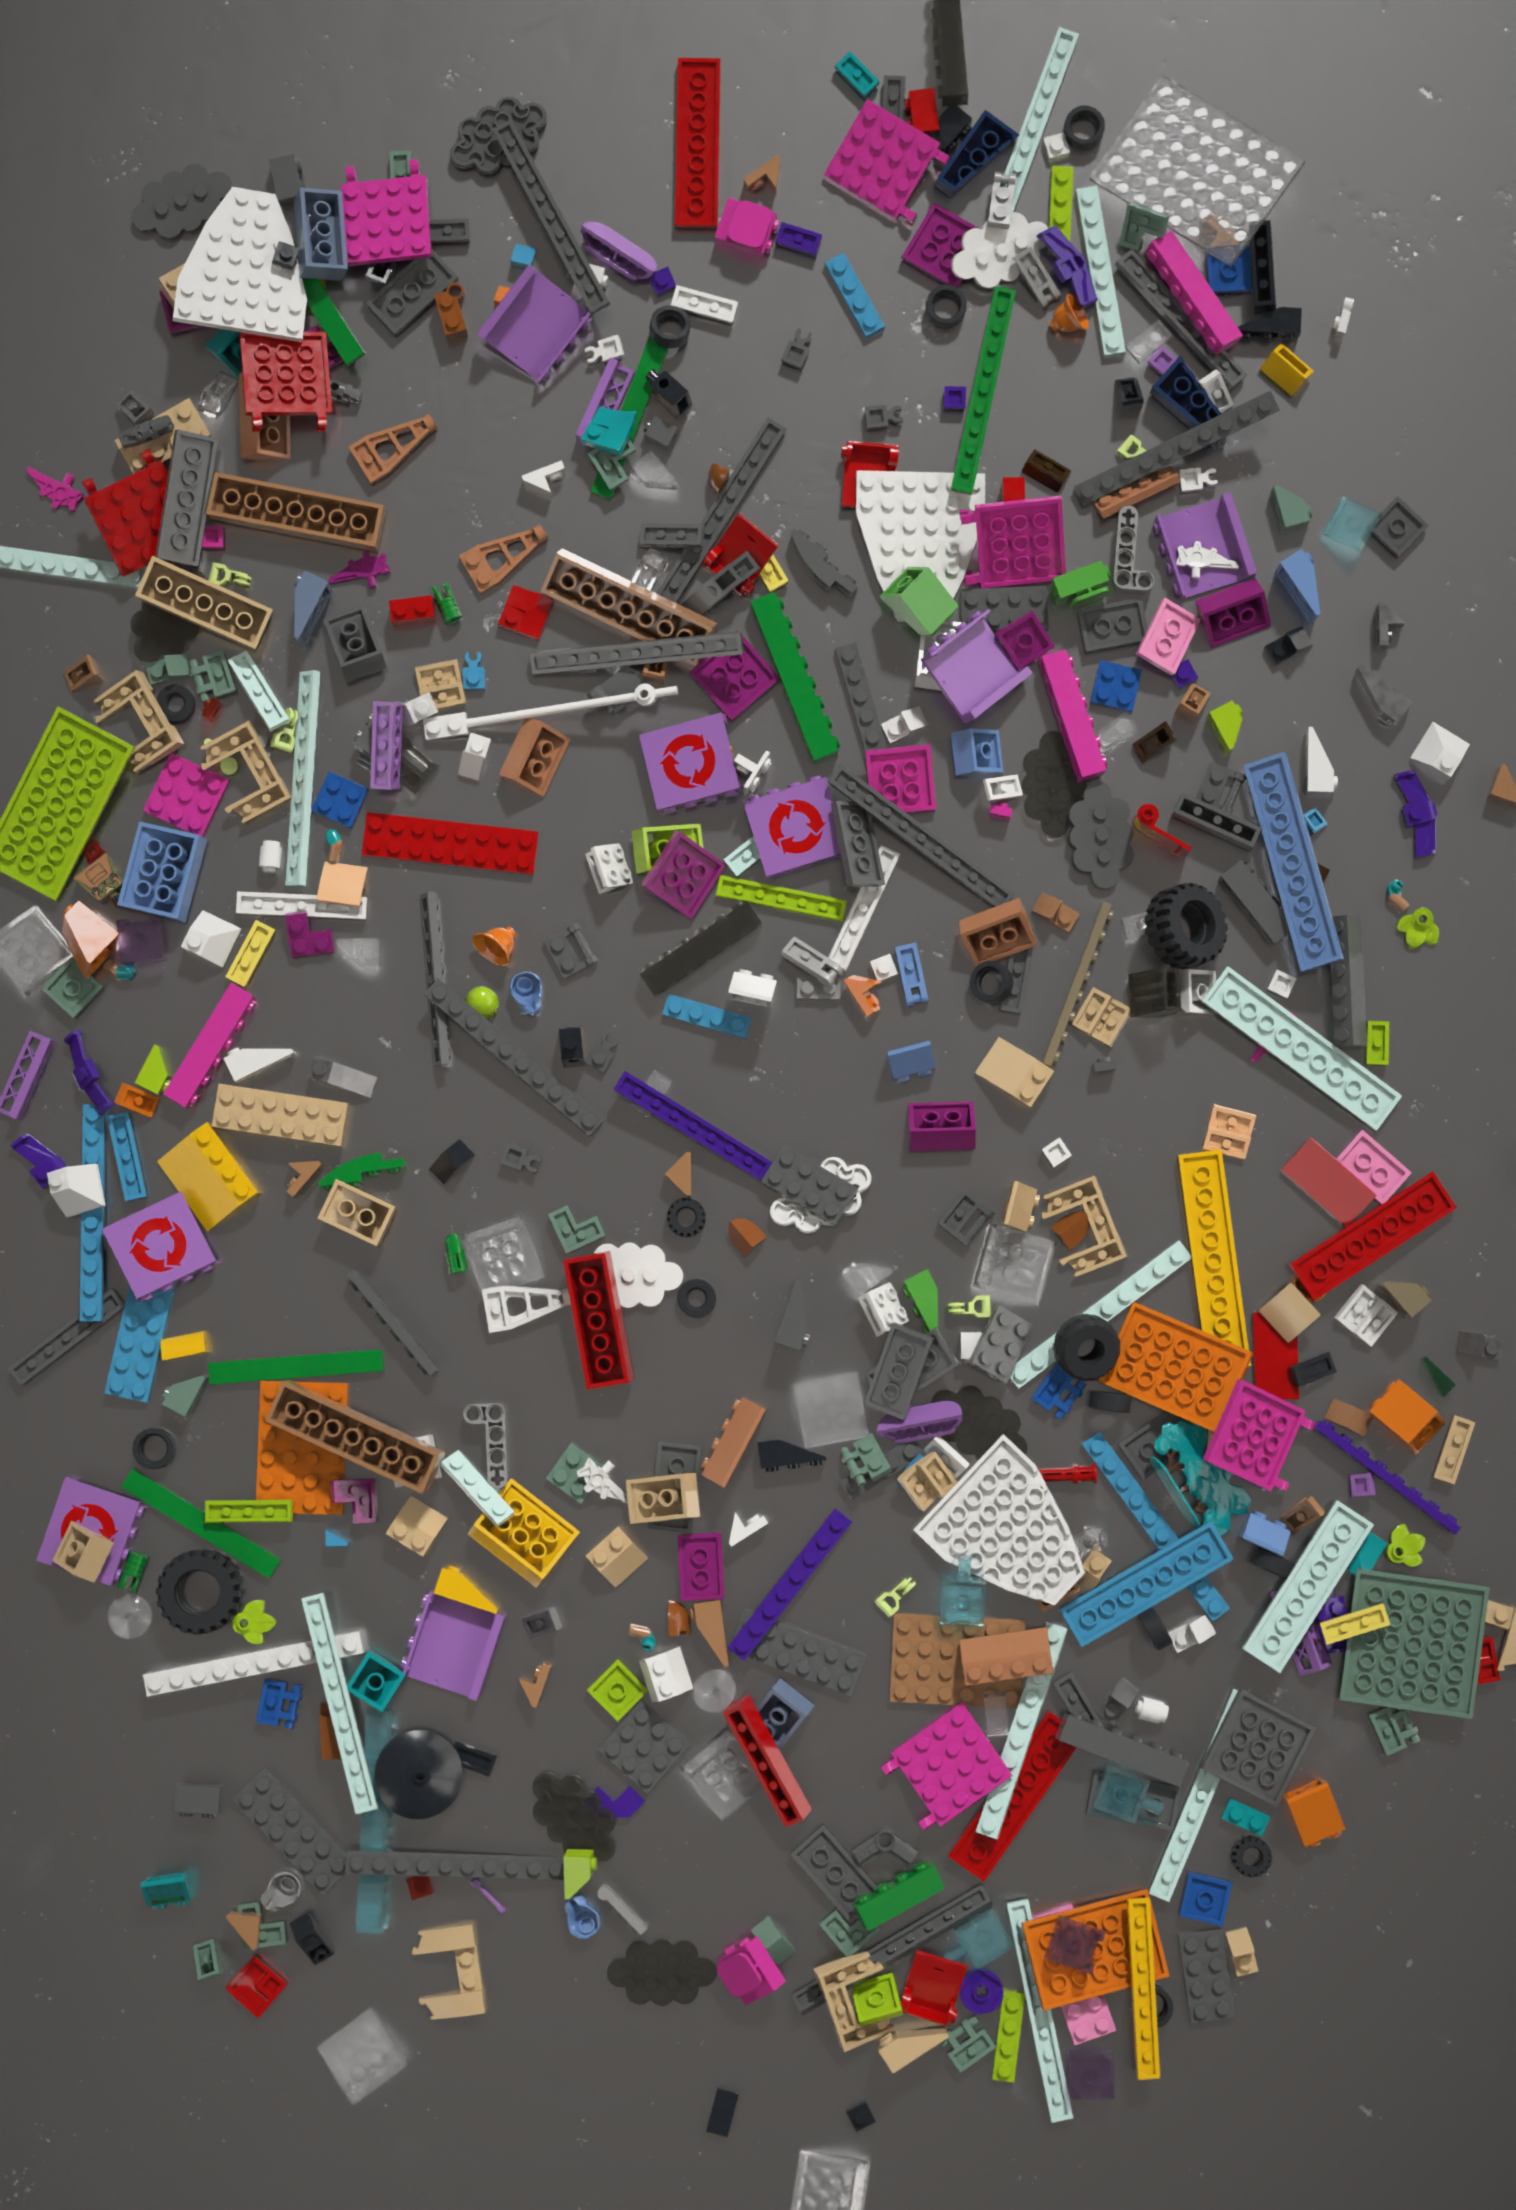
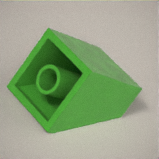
M907 567L879 596L919 635H934L937 633L940 625L954 615L953 611L959 606L929 567Z

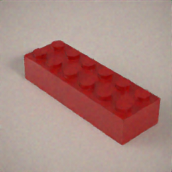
M605 1251L564 1259L563 1264L586 1389L631 1382L634 1380L611 1252Z

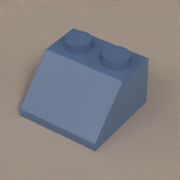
M969 728L951 733L956 776L971 777L1004 772L999 730Z
M930 1041L888 1051L886 1055L893 1080L898 1079L899 1083L911 1080L912 1075L919 1074L920 1077L931 1075V1070L936 1068Z
M1255 1511L1254 1514L1248 1512L1238 1537L1283 1556L1291 1532L1286 1529L1287 1525L1277 1520L1274 1523L1266 1520L1267 1516L1258 1511Z

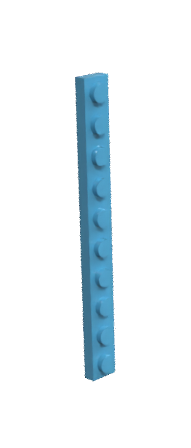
M83 1104L82 1165L98 1164L105 1200L106 1113L103 1116L98 1115L94 1104ZM105 1206L81 1214L80 1322H103L104 1237L101 1229L104 1228Z
M1100 1431L1083 1442L1082 1446L1157 1548L1161 1550L1178 1540L1179 1538ZM1207 1576L1187 1586L1212 1622L1230 1609Z

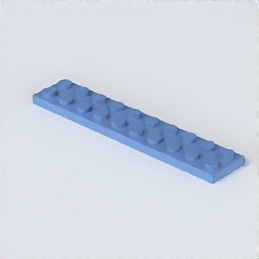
M1281 752L1243 765L1301 972L1343 960L1344 956L1287 754Z

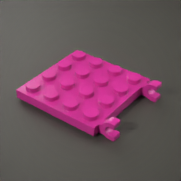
M867 99L823 175L892 217L898 219L899 215L902 214L911 221H914L917 213L905 207L907 201L933 157L946 165L951 157L938 150L941 143Z
M418 159L409 160L410 177L357 182V173L354 166L345 167L347 184H341L348 266L432 257L426 175H420Z
M1061 495L974 505L975 511L959 510L961 525L976 522L979 571L966 570L964 575L966 585L980 583V587L983 589L1047 582L1066 573Z
M1237 1379L1203 1460L1266 1490L1272 1491L1275 1486L1287 1491L1290 1483L1278 1478V1475L1299 1427L1301 1426L1313 1431L1316 1423L1304 1417L1305 1410L1244 1380Z
M964 1703L957 1705L893 1751L891 1755L894 1759L881 1767L885 1775L888 1776L900 1767L931 1812V1815L918 1822L923 1830L929 1829L937 1822L940 1827H943L1013 1776Z

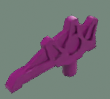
M364 551L363 558L355 562L352 559L347 562L348 566L338 574L332 575L328 583L330 585L347 580L365 578L367 579L368 588L377 587L375 577L380 574L391 573L387 565V555L381 553L379 557L370 556L368 551Z

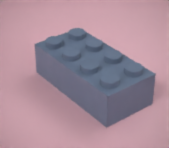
M300 187L294 198L297 247L299 248L300 278L342 281L348 270L342 191Z

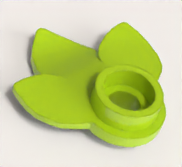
M1424 907L1416 909L1412 915L1403 916L1396 927L1398 931L1406 932V942L1410 949L1419 947L1424 941L1434 946L1439 938V928L1433 923L1434 916L1429 909ZM1421 915L1427 916L1425 922L1419 921Z
M1405 1524L1397 1526L1391 1533V1543L1386 1549L1388 1559L1393 1563H1403L1408 1567L1420 1565L1423 1561L1418 1553L1425 1545V1537L1420 1534L1409 1535ZM1396 1548L1400 1550V1556L1396 1555Z
M262 1600L247 1603L243 1612L236 1614L232 1619L233 1630L238 1634H243L246 1641L251 1644H262V1633L271 1630L276 1624L274 1618L263 1613L265 1603ZM242 1619L247 1621V1625L244 1628L239 1625Z

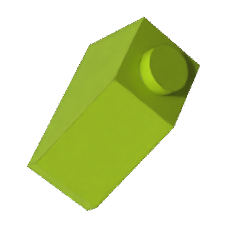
M1233 700L1210 711L1207 715L1227 753L1231 752L1234 748L1242 723L1241 716H1243L1240 706L1238 704L1235 705Z
M154 1044L135 1083L161 1096L169 1085L171 1076L162 1048Z
M567 1849L564 1855L565 1899H570L590 1880L593 1872L597 1871V1858H594V1850Z

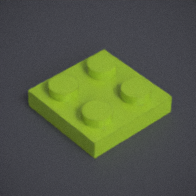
M617 1659L587 1691L618 1722L648 1692V1689Z
M893 1972L864 1980L851 1988L861 2027L904 2015Z

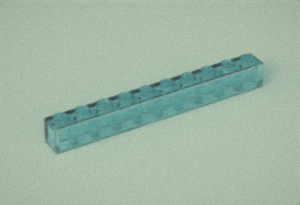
M372 1708L366 1710L364 1754L378 1808L361 1813L360 1851L392 1852V1848H388L389 1839L393 1837V1826H389L390 1817H393L394 1812L382 1802L376 1791L374 1767L382 1748L394 1738L393 1730L398 1726V1715H394V1709H384L383 1712ZM358 1875L356 1933L383 1934L385 1928H388L389 1915H385V1909L390 1904V1892H386V1887L391 1882V1875Z

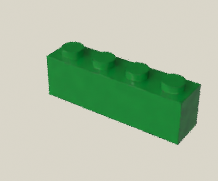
M920 1862L910 1872H902L894 1877L895 1880L892 1882L878 1885L872 1893L858 1896L856 1901L852 1903V1906L862 1927L870 1931L945 1889L934 1865L930 1862Z

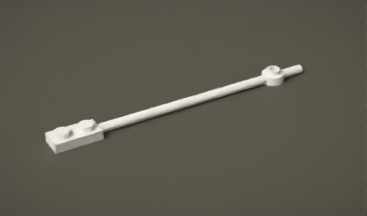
M641 684L635 689L634 693L467 719V713L465 712L424 718L425 739L431 741L469 735L468 727L637 701L640 705L647 707L654 704L658 697L677 695L678 687L672 686L655 689L649 684ZM643 691H648L646 698L641 696Z

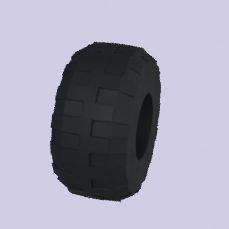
M1082 1314L1071 1317L1061 1325L1055 1335L1053 1350L1057 1363L1069 1376L1080 1381H1093L1104 1377L1114 1368L1120 1356L1121 1344L1117 1332L1106 1320L1097 1315ZM1090 1338L1096 1340L1092 1352L1085 1356H1078V1349L1085 1340Z

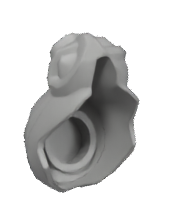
M282 1871L275 1874L267 1886V1891L261 1896V1903L265 1910L276 1912L297 1900L302 1890L299 1879L290 1872Z

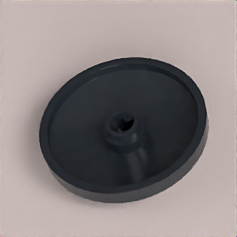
M427 1730L406 1731L392 1738L380 1751L374 1767V1783L382 1802L394 1813L409 1819H426L440 1814L455 1800L462 1784V1764L457 1751L445 1738ZM422 1772L424 1774L423 1778L416 1779V1774Z

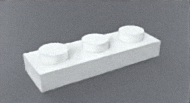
M676 285L671 305L679 307L685 312L733 324L738 302Z

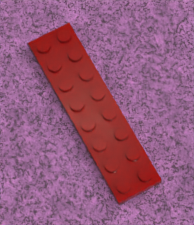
M678 58L675 228H718L720 58Z
M367 812L362 856L534 875L539 831Z
M1431 1172L1290 1263L1289 1266L1312 1301H1315L1457 1207L1435 1173Z
M1050 1711L1046 1712L1034 1730L998 1840L976 1832L985 1805L984 1802L947 1855L983 1882L987 1879L1077 1748L1055 1738L1061 1719Z

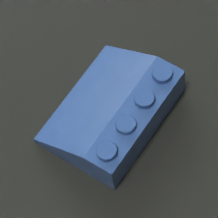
M139 821L117 905L186 923L207 839L197 834Z

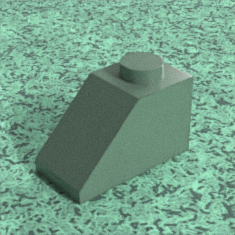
M1279 485L1273 486L1271 493L1282 531L1308 525L1310 518H1312L1310 506H1306L1305 500Z
M199 1376L174 1384L171 1388L167 1387L161 1398L164 1400L162 1405L188 1417L208 1377Z

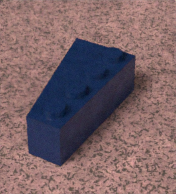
M984 110L933 185L951 197L1013 144L1020 134L987 110Z
M1180 355L1152 386L1150 394L1192 429L1221 415V412L1210 400L1208 393L1201 387L1196 380V376L1189 370ZM1223 439L1210 444V446L1215 449Z

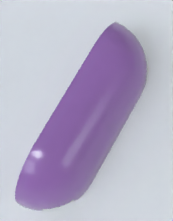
M586 222L582 225L581 234L586 244L585 248L632 280L646 279L656 271L657 263L650 254L611 228L597 222Z
M940 1401L910 1407L905 1420L890 1414L884 1416L878 1424L877 1432L882 1438L885 1436L894 1440V1443H906L948 1435L955 1432V1428L962 1423V1410L957 1403L952 1401Z

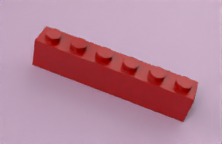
M750 1695L731 1702L722 1713L783 1825L786 1828L803 1821L812 1809Z

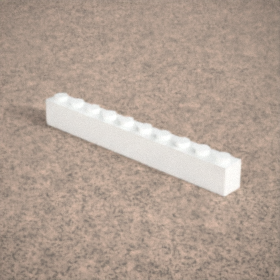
M362 1630L335 1635L340 1658L366 1652ZM312 1640L150 1672L144 1674L143 1679L146 1695L152 1696L317 1663Z

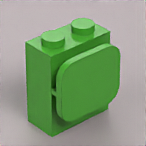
M1101 560L1053 578L1050 588L1057 607L1071 602V608L1077 609L1107 597L1109 593L1107 585L1111 573L1108 566H1104Z

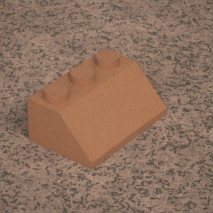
M525 718L499 776L519 787L544 797L569 744L570 738L542 721Z
M1020 898L959 920L960 934L976 967L983 962H994L1037 945L1029 917Z

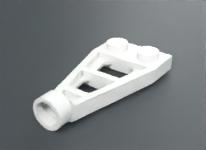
M503 1285L482 1289L489 1333L513 1329L561 1307L571 1305L568 1288L558 1290ZM560 1295H563L562 1302L559 1300ZM532 1296H546L548 1298V1305L537 1310L532 1309L530 1300ZM509 1297L523 1298L527 1305L525 1312L516 1316L509 1315L507 1299Z

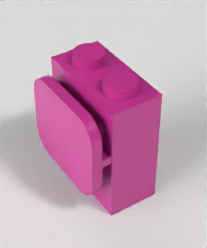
M728 197L715 234V243L764 259L765 253H770L773 241L770 240L772 233L776 234L780 221H777V213L770 211L765 206Z
M758 1936L750 1940L748 1937L742 1939L736 1944L737 1947L733 1944L722 1951L724 1955L717 1960L719 1963L717 1966L718 1975L728 1991L733 1996L740 1997L745 2006L774 1992L786 1982Z

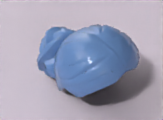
M529 971L515 975L510 982V993L519 1003L521 1013L534 1016L541 1007V980L536 974Z
M573 1895L570 1899H567L565 1911L571 1934L580 1939H587L595 1935L601 1926L598 1912L587 1905L586 1898L582 1895Z

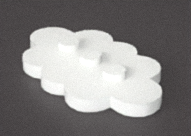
M1017 212L1011 213L1009 230L987 227L988 221H986L981 229L974 228L964 233L961 240L963 251L953 257L951 270L959 279L965 280L973 277L977 285L986 289L996 286L1000 280L1005 282L1013 281L1019 276L1020 271L1012 257L1027 247L1032 246L1040 259L1038 250L1046 245L1036 236L1049 229L1047 225L1039 221L1028 223L1026 218Z
M837 1157L827 1158L822 1162L821 1167L858 1188V1192L843 1214L845 1216L854 1215L861 1208L862 1200L860 1193L866 1191L871 1185L870 1171L867 1167L859 1164L847 1167L845 1162ZM783 1195L774 1201L770 1208V1215L775 1224L783 1227L795 1224L796 1228L805 1234L815 1233L821 1225L833 1226Z
M625 1243L619 1248L612 1244H603L594 1252H611L620 1305L626 1308H632L639 1302L648 1307L656 1306L663 1300L665 1290H675L683 1281L681 1268L675 1263L665 1262V1254L662 1249L655 1245H647L640 1249L634 1243Z

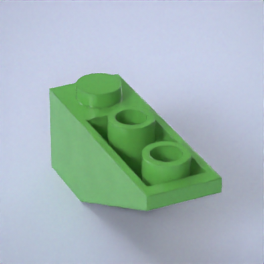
M928 1269L905 1280V1286L902 1289L908 1299L912 1297L915 1303L912 1308L917 1318L922 1317L925 1323L922 1326L925 1333H928L932 1329L938 1328V1291Z

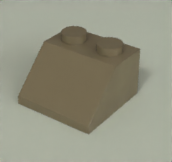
M1388 1281L1376 1285L1405 1319L1412 1318L1432 1301L1428 1297L1431 1295L1430 1292L1423 1285Z

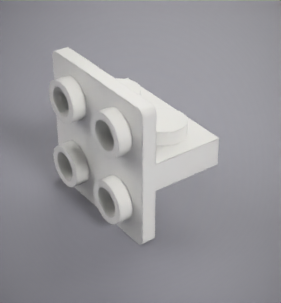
M767 750L758 764L753 763L740 754L734 760L736 773L746 779L749 776L743 787L744 794L746 795L750 791L754 793L760 783V774H766L771 766L770 752Z
M619 843L594 846L590 852L585 854L599 895L620 886L633 884L631 872L624 857V851Z
M890 1282L858 1297L876 1337L890 1331L894 1322L902 1325L909 1321L906 1310L902 1307L897 1297V1292Z

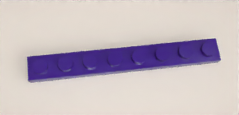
M626 1071L623 1072L613 1089L759 1181L763 1179L773 1163Z
M1317 1420L1314 1426L1316 1431L1371 1473H1374L1375 1476L1450 1533L1455 1535L1458 1533L1461 1527L1457 1525L1458 1520L1449 1513L1446 1516L1439 1511L1441 1508L1432 1500L1427 1502L1421 1498L1423 1493L1415 1487L1410 1489L1404 1485L1406 1481L1396 1473L1391 1475L1387 1472L1388 1467L1379 1460L1374 1462L1370 1459L1369 1456L1371 1454L1364 1448L1359 1447L1357 1449L1351 1444L1353 1440L1344 1433L1340 1436L1333 1431L1336 1427L1327 1420H1324V1422Z
M837 1509L833 1510L727 1647L743 1661L746 1660L850 1526L851 1520Z

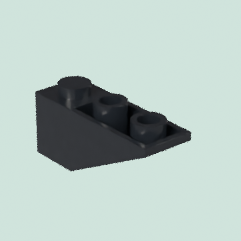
M1279 307L1238 326V329L1243 334L1241 339L1247 340L1252 339V337H1261V340L1267 341L1274 338H1282L1283 341H1295L1301 334L1302 308Z
M780 1439L758 1442L761 1469L766 1468V1472L779 1471V1466L787 1465L788 1469L801 1468L800 1463L809 1462V1466L822 1465V1460H826L824 1455Z

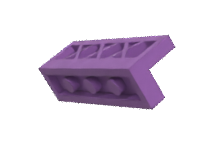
M610 357L575 434L576 440L580 442L583 433L599 406L601 407L603 400L605 405L602 407L610 409V407L614 406L613 410H618L635 372L619 365L618 360ZM617 370L628 374L625 382L616 384L614 376ZM616 389L618 394L617 401L608 404L605 398L607 392Z
M373 701L371 789H400L403 702Z
M29 1031L0 1097V1113L20 1121L55 1041ZM35 1037L41 1041L37 1051L32 1053L30 1043L32 1038ZM31 1057L32 1062L28 1071L23 1072L21 1067L22 1061ZM22 1077V1085L19 1091L15 1092L12 1084L15 1079ZM13 1097L15 1101L10 1112L2 1109L5 1100Z
M1278 1590L1271 1592L1272 1598L1275 1597ZM1314 1619L1302 1638L1303 1647L1297 1646L1293 1652L1300 1676L1321 1671L1333 1665L1329 1653L1327 1654ZM1304 1656L1310 1659L1312 1668L1305 1669L1303 1663Z

